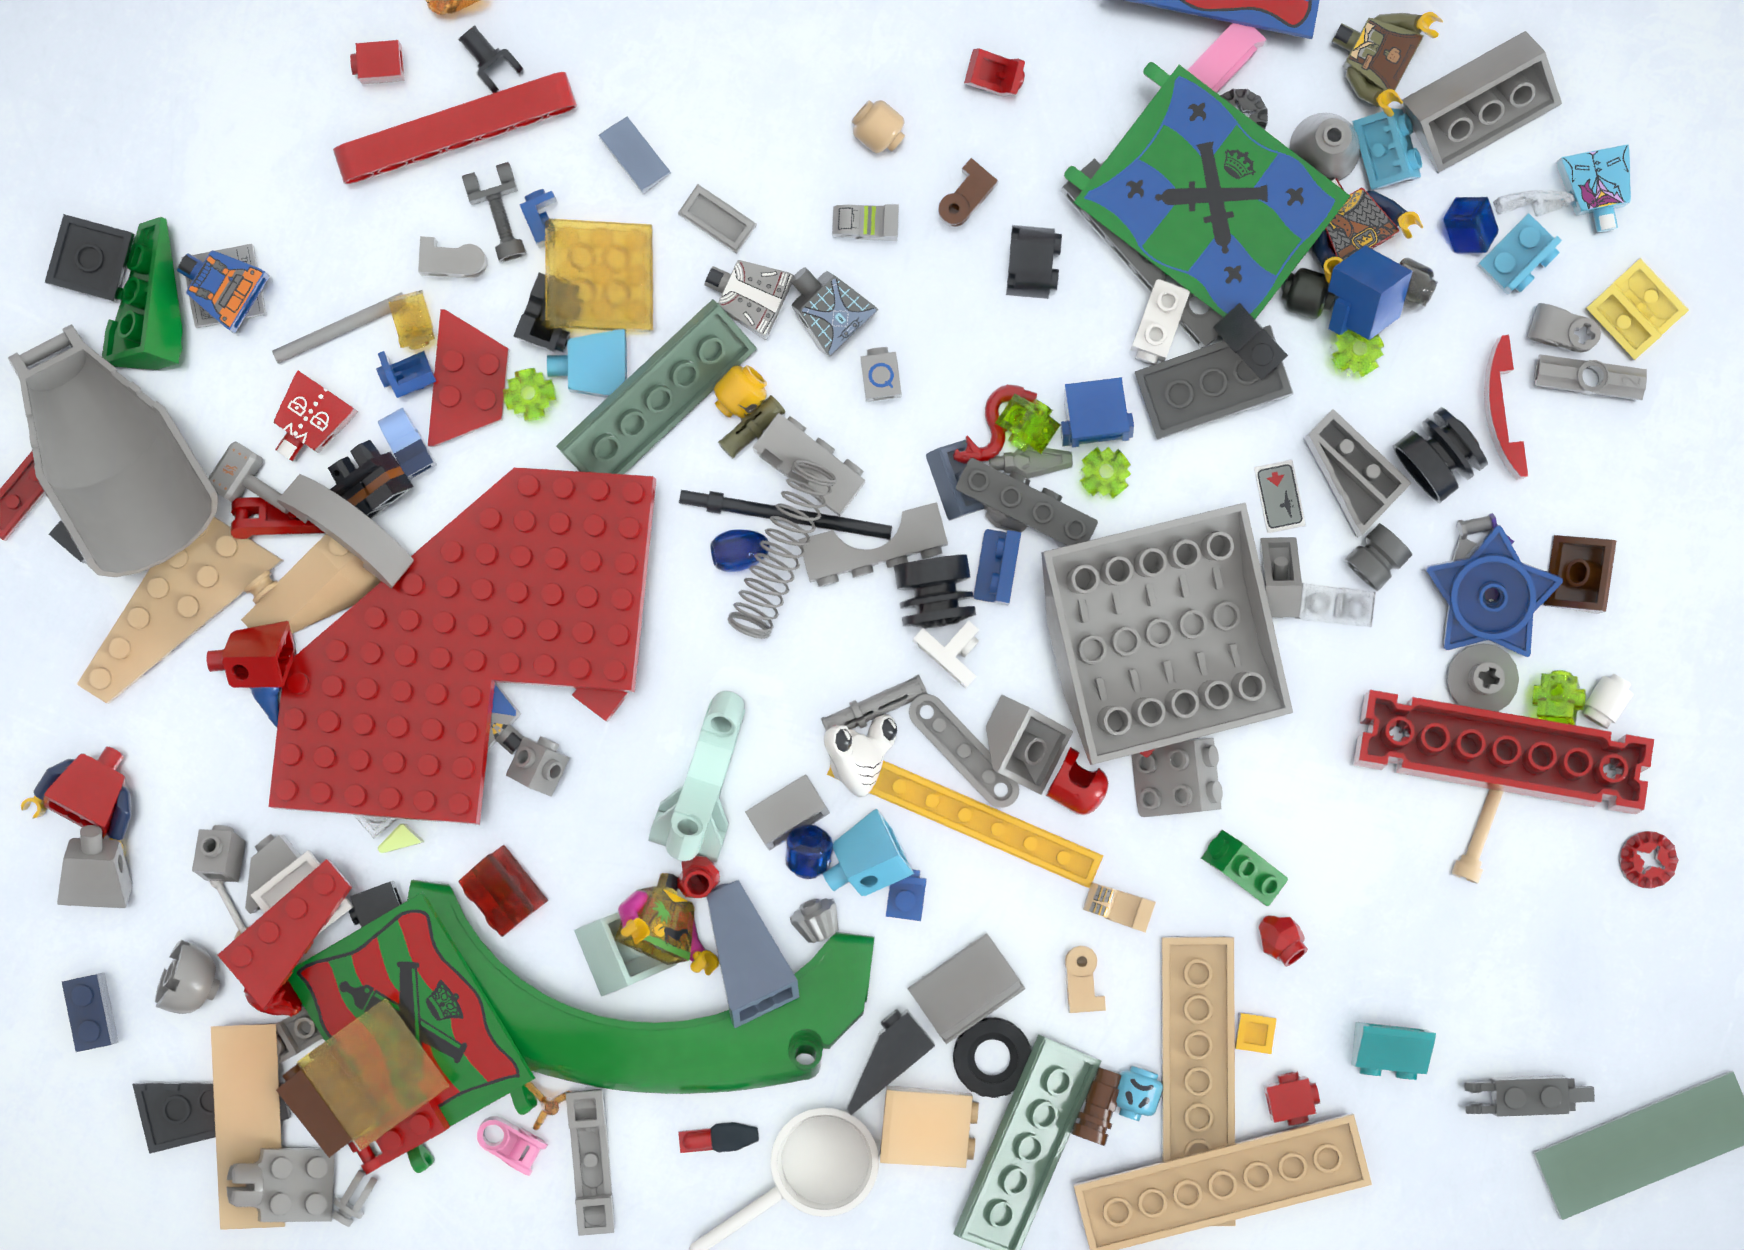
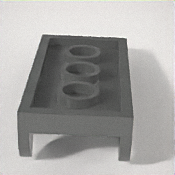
M1272 326L1263 327L1276 341ZM1225 341L1135 371L1158 440L1294 394L1283 361L1261 380Z

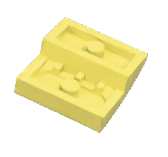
M1641 257L1586 307L1634 360L1689 311V308Z

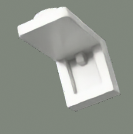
M1160 279L1156 280L1130 349L1137 352L1135 358L1153 365L1156 364L1157 360L1165 361L1190 294L1187 289Z

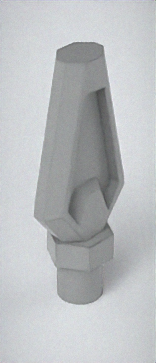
M1025 444L1014 453L1005 452L1003 456H995L989 460L990 467L996 470H1004V473H1011L1013 471L1027 479L1071 468L1073 465L1072 452Z

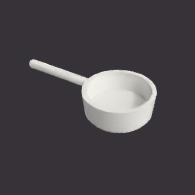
M817 1108L795 1116L782 1128L773 1144L771 1172L776 1186L693 1242L689 1250H709L782 1199H785L793 1207L804 1213L821 1217L840 1215L855 1208L868 1196L878 1175V1150L870 1131L856 1117L838 1109Z

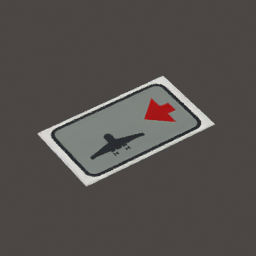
M1293 460L1254 467L1267 533L1306 526Z

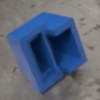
M1366 245L1333 268L1328 291L1339 298L1335 300L1328 329L1338 335L1350 329L1368 340L1373 338L1401 317L1413 271Z
M1122 377L1065 384L1064 407L1066 421L1061 422L1062 447L1072 445L1073 448L1079 447V444L1118 439L1129 441V438H1133L1132 413H1127Z

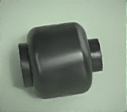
M1300 268L1296 274L1291 273L1289 275L1281 299L1286 301V308L1290 312L1316 319L1321 316L1323 309L1331 311L1336 295L1328 291L1330 283L1326 281L1325 274L1307 268Z

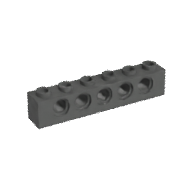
M1094 158L1081 172L1092 179L1104 162L1100 164ZM1070 181L1062 187L1061 192L1151 293L1156 280L1160 279L1167 282L1165 272L1073 203L1082 192ZM1190 292L1179 324L1200 348H1204L1220 336L1213 327L1223 317L1210 307L1205 314L1194 313L1189 303L1190 299L1196 296Z

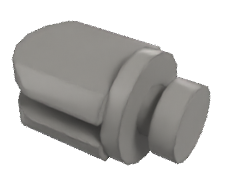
M358 1170L342 1199L335 1198L333 1202L340 1209L333 1212L332 1218L347 1227H350L354 1221L351 1218L352 1216L358 1219L362 1218L364 1213L360 1209L378 1181L371 1177L355 1205L348 1203L365 1174L361 1170Z

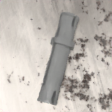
M918 674L905 682L858 703L856 700L849 702V707L825 718L823 717L821 721L826 731L834 725H845L848 729H853L857 726L864 728L867 726L866 722L912 702L916 697L927 694V691Z

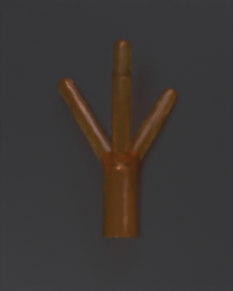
M531 1081L525 1084L541 1102L542 1110L533 1125L534 1130L540 1129L547 1115L558 1113V1104L566 1100V1092L570 1091H565L552 1099L551 1097H546Z

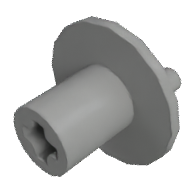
M1482 643L1468 646L1456 655L1449 666L1447 681L1450 694L1458 705L1499 712L1509 705L1516 695L1519 674L1516 663L1506 651L1498 646Z

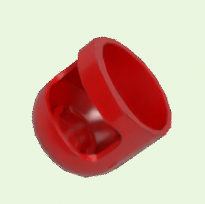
M1070 747L1046 796L1077 815H1088L1094 812L1104 800L1109 787L1108 777L1100 768L1091 772L1078 765L1076 759L1080 752Z

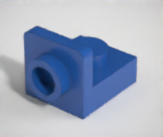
M540 189L524 197L526 202L519 204L539 248L552 243L549 233L553 232L554 229L546 211L539 214L538 210L557 202L553 191L545 193L544 189Z
M912 869L914 874L889 886L885 917L921 921L927 878H920V870Z

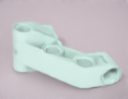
M730 691L719 692L711 699L684 785L660 802L651 827L648 841L666 846L668 854L677 860L688 861L695 858V856H702L717 863L729 824L719 796L745 714L743 699L738 694Z

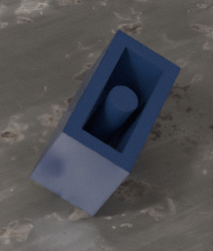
M105 973L61 981L75 1051L80 1052L119 1043Z

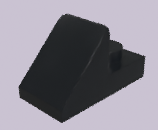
M1241 303L1237 304L1213 327L1235 354H1238L1261 380L1289 356Z

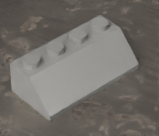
M1527 31L1520 33L1402 99L1413 130L1438 173L1562 104L1546 52Z

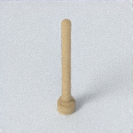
M1489 789L1466 855H1462L1460 861L1456 860L1452 875L1459 878H1467V881L1476 884L1479 883L1483 869L1480 868L1482 862L1479 859L1503 791Z

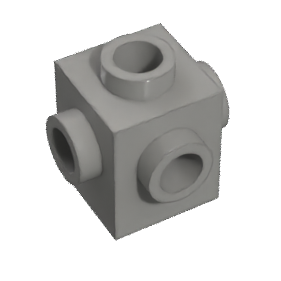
M540 736L538 741L523 737L506 776L530 789L552 797L569 761V757L557 751L559 744Z

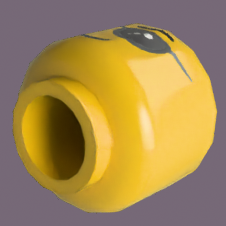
M749 365L745 367L733 366L714 387V393L718 399L715 405L729 418L733 414L740 418L749 416L765 400L767 392L764 387L767 385V382L759 372Z

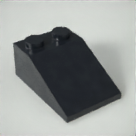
M895 1009L881 1021L883 1029L878 1033L847 1103L846 1110L850 1115L854 1114L935 1047L934 1041L908 1009L902 1013Z

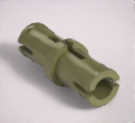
M770 395L753 413L740 418L741 422L719 440L718 443L733 459L755 438L759 439L762 432L770 425L778 413L782 415L786 411Z

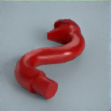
M1011 384L1001 386L993 391L985 405V418L991 431L990 442L984 447H978L967 435L965 437L967 443L966 450L959 452L956 449L953 454L954 460L967 464L970 458L978 461H988L997 456L1002 450L1006 439L1005 428L999 415V406L1004 402H1013L1018 405L1022 403L1033 407L1037 393L1025 390L1022 386Z

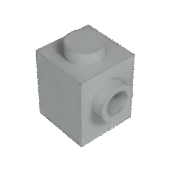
M214 825L212 830L199 829L192 871L206 881L239 882L245 840L234 833L233 828L228 826Z

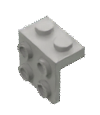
M1214 738L1188 740L1154 749L1147 758L1140 753L1132 754L1137 808L1141 817L1222 809L1223 790L1218 781L1217 772L1219 754L1214 745Z

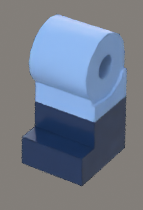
M403 407L377 421L400 467L409 480L437 465L417 428L415 429Z

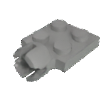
M260 1148V1157L257 1162L236 1163L230 1166L227 1180H232V1183L246 1184V1187H226L228 1201L236 1207L257 1208L258 1221L332 1222L334 1155L329 1158L322 1148Z

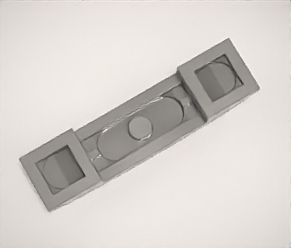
M302 474L296 477L277 500L280 505L305 524L309 520L364 562L363 568L390 588L396 584L414 561L387 532L363 512L327 487Z
M602 1089L566 1092L575 1181L578 1236L614 1233L611 1170Z

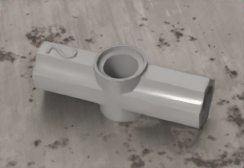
M1540 354L1534 378L1535 386L1577 391L1584 395L1598 394L1643 400L1647 384V369L1606 364L1598 360L1584 361ZM1586 368L1595 370L1599 376V382L1595 387L1588 386L1583 380L1582 374Z

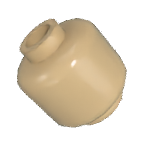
M870 100L867 101L851 121L855 125L853 135L874 153H880L886 148L892 152L905 137L901 132L905 123L903 116L883 100H878L874 103Z

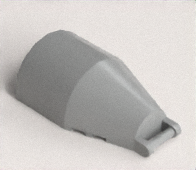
M70 324L62 328L63 333L20 355L16 352L8 357L12 368L20 380L30 434V444L35 463V474L43 491L90 569L99 576L121 577L140 573L167 561L196 540L207 529L217 513L218 496L166 408L143 393L141 388L134 382L128 381L118 373L114 366L82 341L74 326ZM69 345L72 347L30 370L27 369L28 366Z

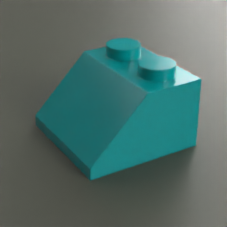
M1355 1022L1351 1065L1360 1067L1359 1074L1381 1076L1382 1070L1396 1071L1395 1078L1417 1080V1074L1427 1075L1436 1033L1427 1029Z

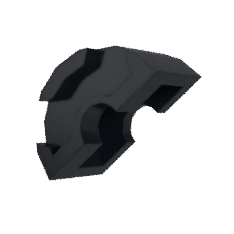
M1012 225L1006 295L1049 299L1050 290H1057L1059 269H1052L1053 255H1060L1062 234L1055 233V228Z
M539 272L531 290L528 304L521 315L513 337L552 352L556 350L564 352L567 341L570 338V332L566 331L570 319L577 320L583 304V300L577 298L579 287Z

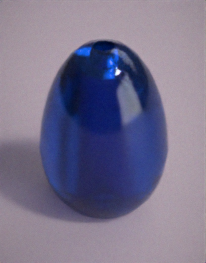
M734 529L720 533L710 543L714 566L724 572H740L752 565H757L759 561L756 560L754 555L756 553L768 555L769 553L759 544L761 541H768L767 537L757 531Z

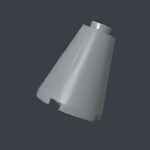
M1317 113L1305 118L1295 128L1291 136L1289 148L1331 181L1336 178L1340 181L1348 176L1357 165L1361 152L1359 138L1353 125L1345 118L1333 113Z

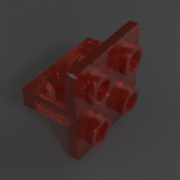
M502 845L492 854H488L458 881L466 897L476 904L485 916L488 925L496 930L501 937L510 932L548 901L505 845Z

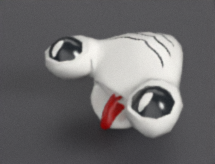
M884 714L876 717L869 727L867 737L864 734L857 733L855 730L848 729L845 725H834L824 734V746L830 756L834 777L839 779L853 795L859 798L866 796L875 785L882 768L884 755L895 742L897 725L890 715Z

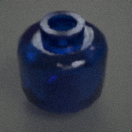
M809 824L794 829L789 833L786 840V866L796 876L803 879H813L822 875L829 869L831 864L832 837L827 831L816 825Z

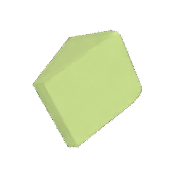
M399 824L378 846L377 850L380 853H387L424 843V840L407 824Z

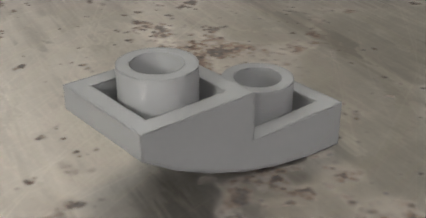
M305 1007L302 1008L299 1014L293 1017L289 1016L276 1024L278 1065L323 1039Z

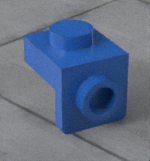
M385 351L378 353L382 366L376 368L384 388L391 385L396 398L421 390L425 386L436 382L430 362L424 351L394 364L390 363Z

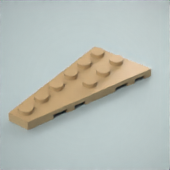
M213 517L207 529L187 548L167 561L149 569L76 685L109 704L139 680L155 664L167 657L177 646L189 639L227 608L232 601L245 592L246 586L265 571H270L277 567L284 560L249 538H234L231 535V527Z

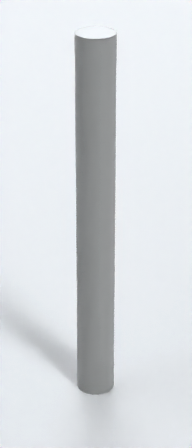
M400 292L272 350V353L277 363H281L408 305L404 294Z

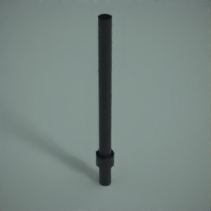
M681 489L680 504L707 508L706 512L721 514V511L767 519H770L771 516H779L796 524L812 526L809 521L783 514L777 510L775 505L724 497V493L710 491L709 494ZM780 507V508H782L783 510H785V511H787V512H789V513H792V514L801 516V515H799L798 513H796V512H794V511H792V510H789V509L784 508V507ZM799 510L809 518H815L818 515L816 512ZM820 513V519L813 521L815 527L889 540L892 531V525Z

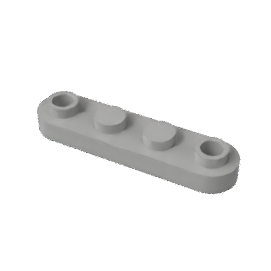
M923 694L916 697L909 708V717L912 723L989 804L998 808L1012 805L1018 798L1019 785L1017 782L993 770L990 751L938 697L931 694ZM925 705L931 706L934 710L932 718H922L920 715L921 707ZM998 783H1004L1008 788L1007 794L1003 797L997 796L994 792V787Z

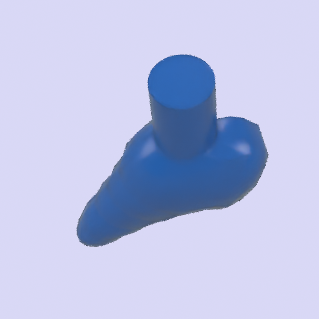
M280 687L250 688L256 702L273 725L277 727L279 716L278 693Z

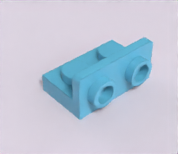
M1391 108L1395 113L1392 117L1387 116L1382 111L1352 121L1359 138L1360 151L1371 190H1377L1408 179L1414 180L1421 177L1422 159L1417 148H1413L1410 134L1413 133L1412 123L1406 113L1404 114L1402 109Z
M1528 213L1477 266L1507 295L1514 289L1522 292L1535 278L1531 272L1540 263L1546 267L1560 253L1555 247L1562 240L1558 236L1554 238Z

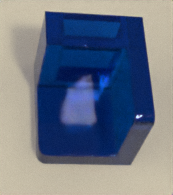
M1456 197L1443 218L1453 250L1456 253H1487L1499 232L1488 197Z

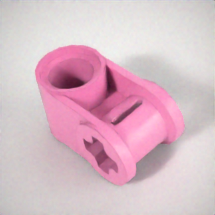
M491 1116L485 1119L480 1124L477 1132L478 1143L484 1150L528 1176L532 1173L530 1167L540 1150L546 1149L548 1146L541 1138L527 1130L518 1128L498 1116ZM489 1125H497L503 1130L504 1138L498 1143H491L486 1140L484 1129ZM529 1145L530 1147L528 1151L526 1152L525 1156L521 1159L520 1157L523 1151L525 1150L526 1146Z

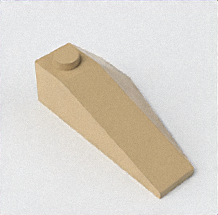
M326 534L276 583L277 585L241 621L248 628L289 621L291 633L294 634L309 625L329 618L355 605L377 586L381 580L363 568L364 562Z

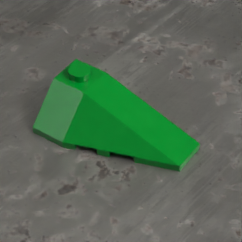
M158 217L140 223L126 264L130 274L124 288L119 289L117 299L121 300L115 321L109 319L105 329L102 358L114 367L159 370L179 364V357L182 353L181 340L183 329L167 219Z

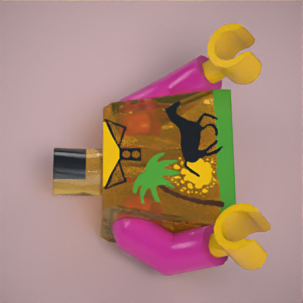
M661 873L657 886L638 889L619 905L618 913L621 924L615 936V941L666 965L686 962L690 959L692 961L690 968L695 973H699L704 969L705 974L710 976L719 966V960L716 955L711 951L705 950L698 938L693 903L677 896V876Z

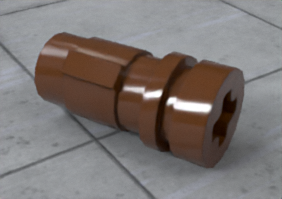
M1100 1067L1098 1068L1095 1080L1092 1081L1083 1113L1079 1112L1077 1118H1080L1079 1124L1075 1123L1072 1135L1102 1146L1106 1145L1109 1137L1106 1131L1107 1129L1111 1130L1113 1125L1110 1123V1120L1117 1107L1116 1100L1119 1093L1117 1088L1122 1075Z

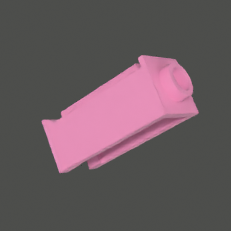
M1232 23L1187 71L1218 93L1256 53L1257 48L1264 45L1266 38L1254 27Z

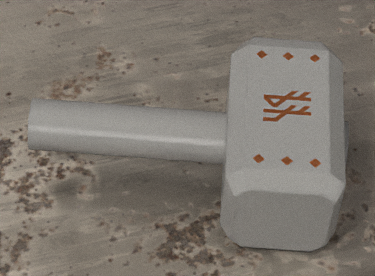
M237 441L231 443L208 478L216 493L233 502L236 498H240L247 488L287 514L289 511L277 502L282 494L254 476L262 465V457Z

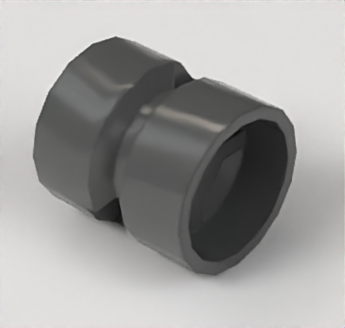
M1380 523L1365 538L1367 545L1365 547L1357 546L1345 559L1346 564L1355 574L1376 591H1379L1392 577L1390 571L1392 568L1400 569L1413 555L1410 549L1392 531Z

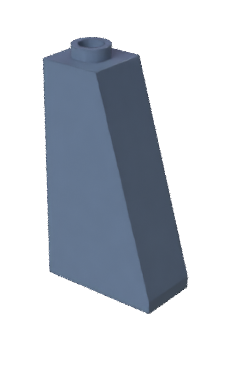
M737 880L730 884L717 886L707 895V903L731 1022L734 1028H737L799 998L798 980L740 881Z

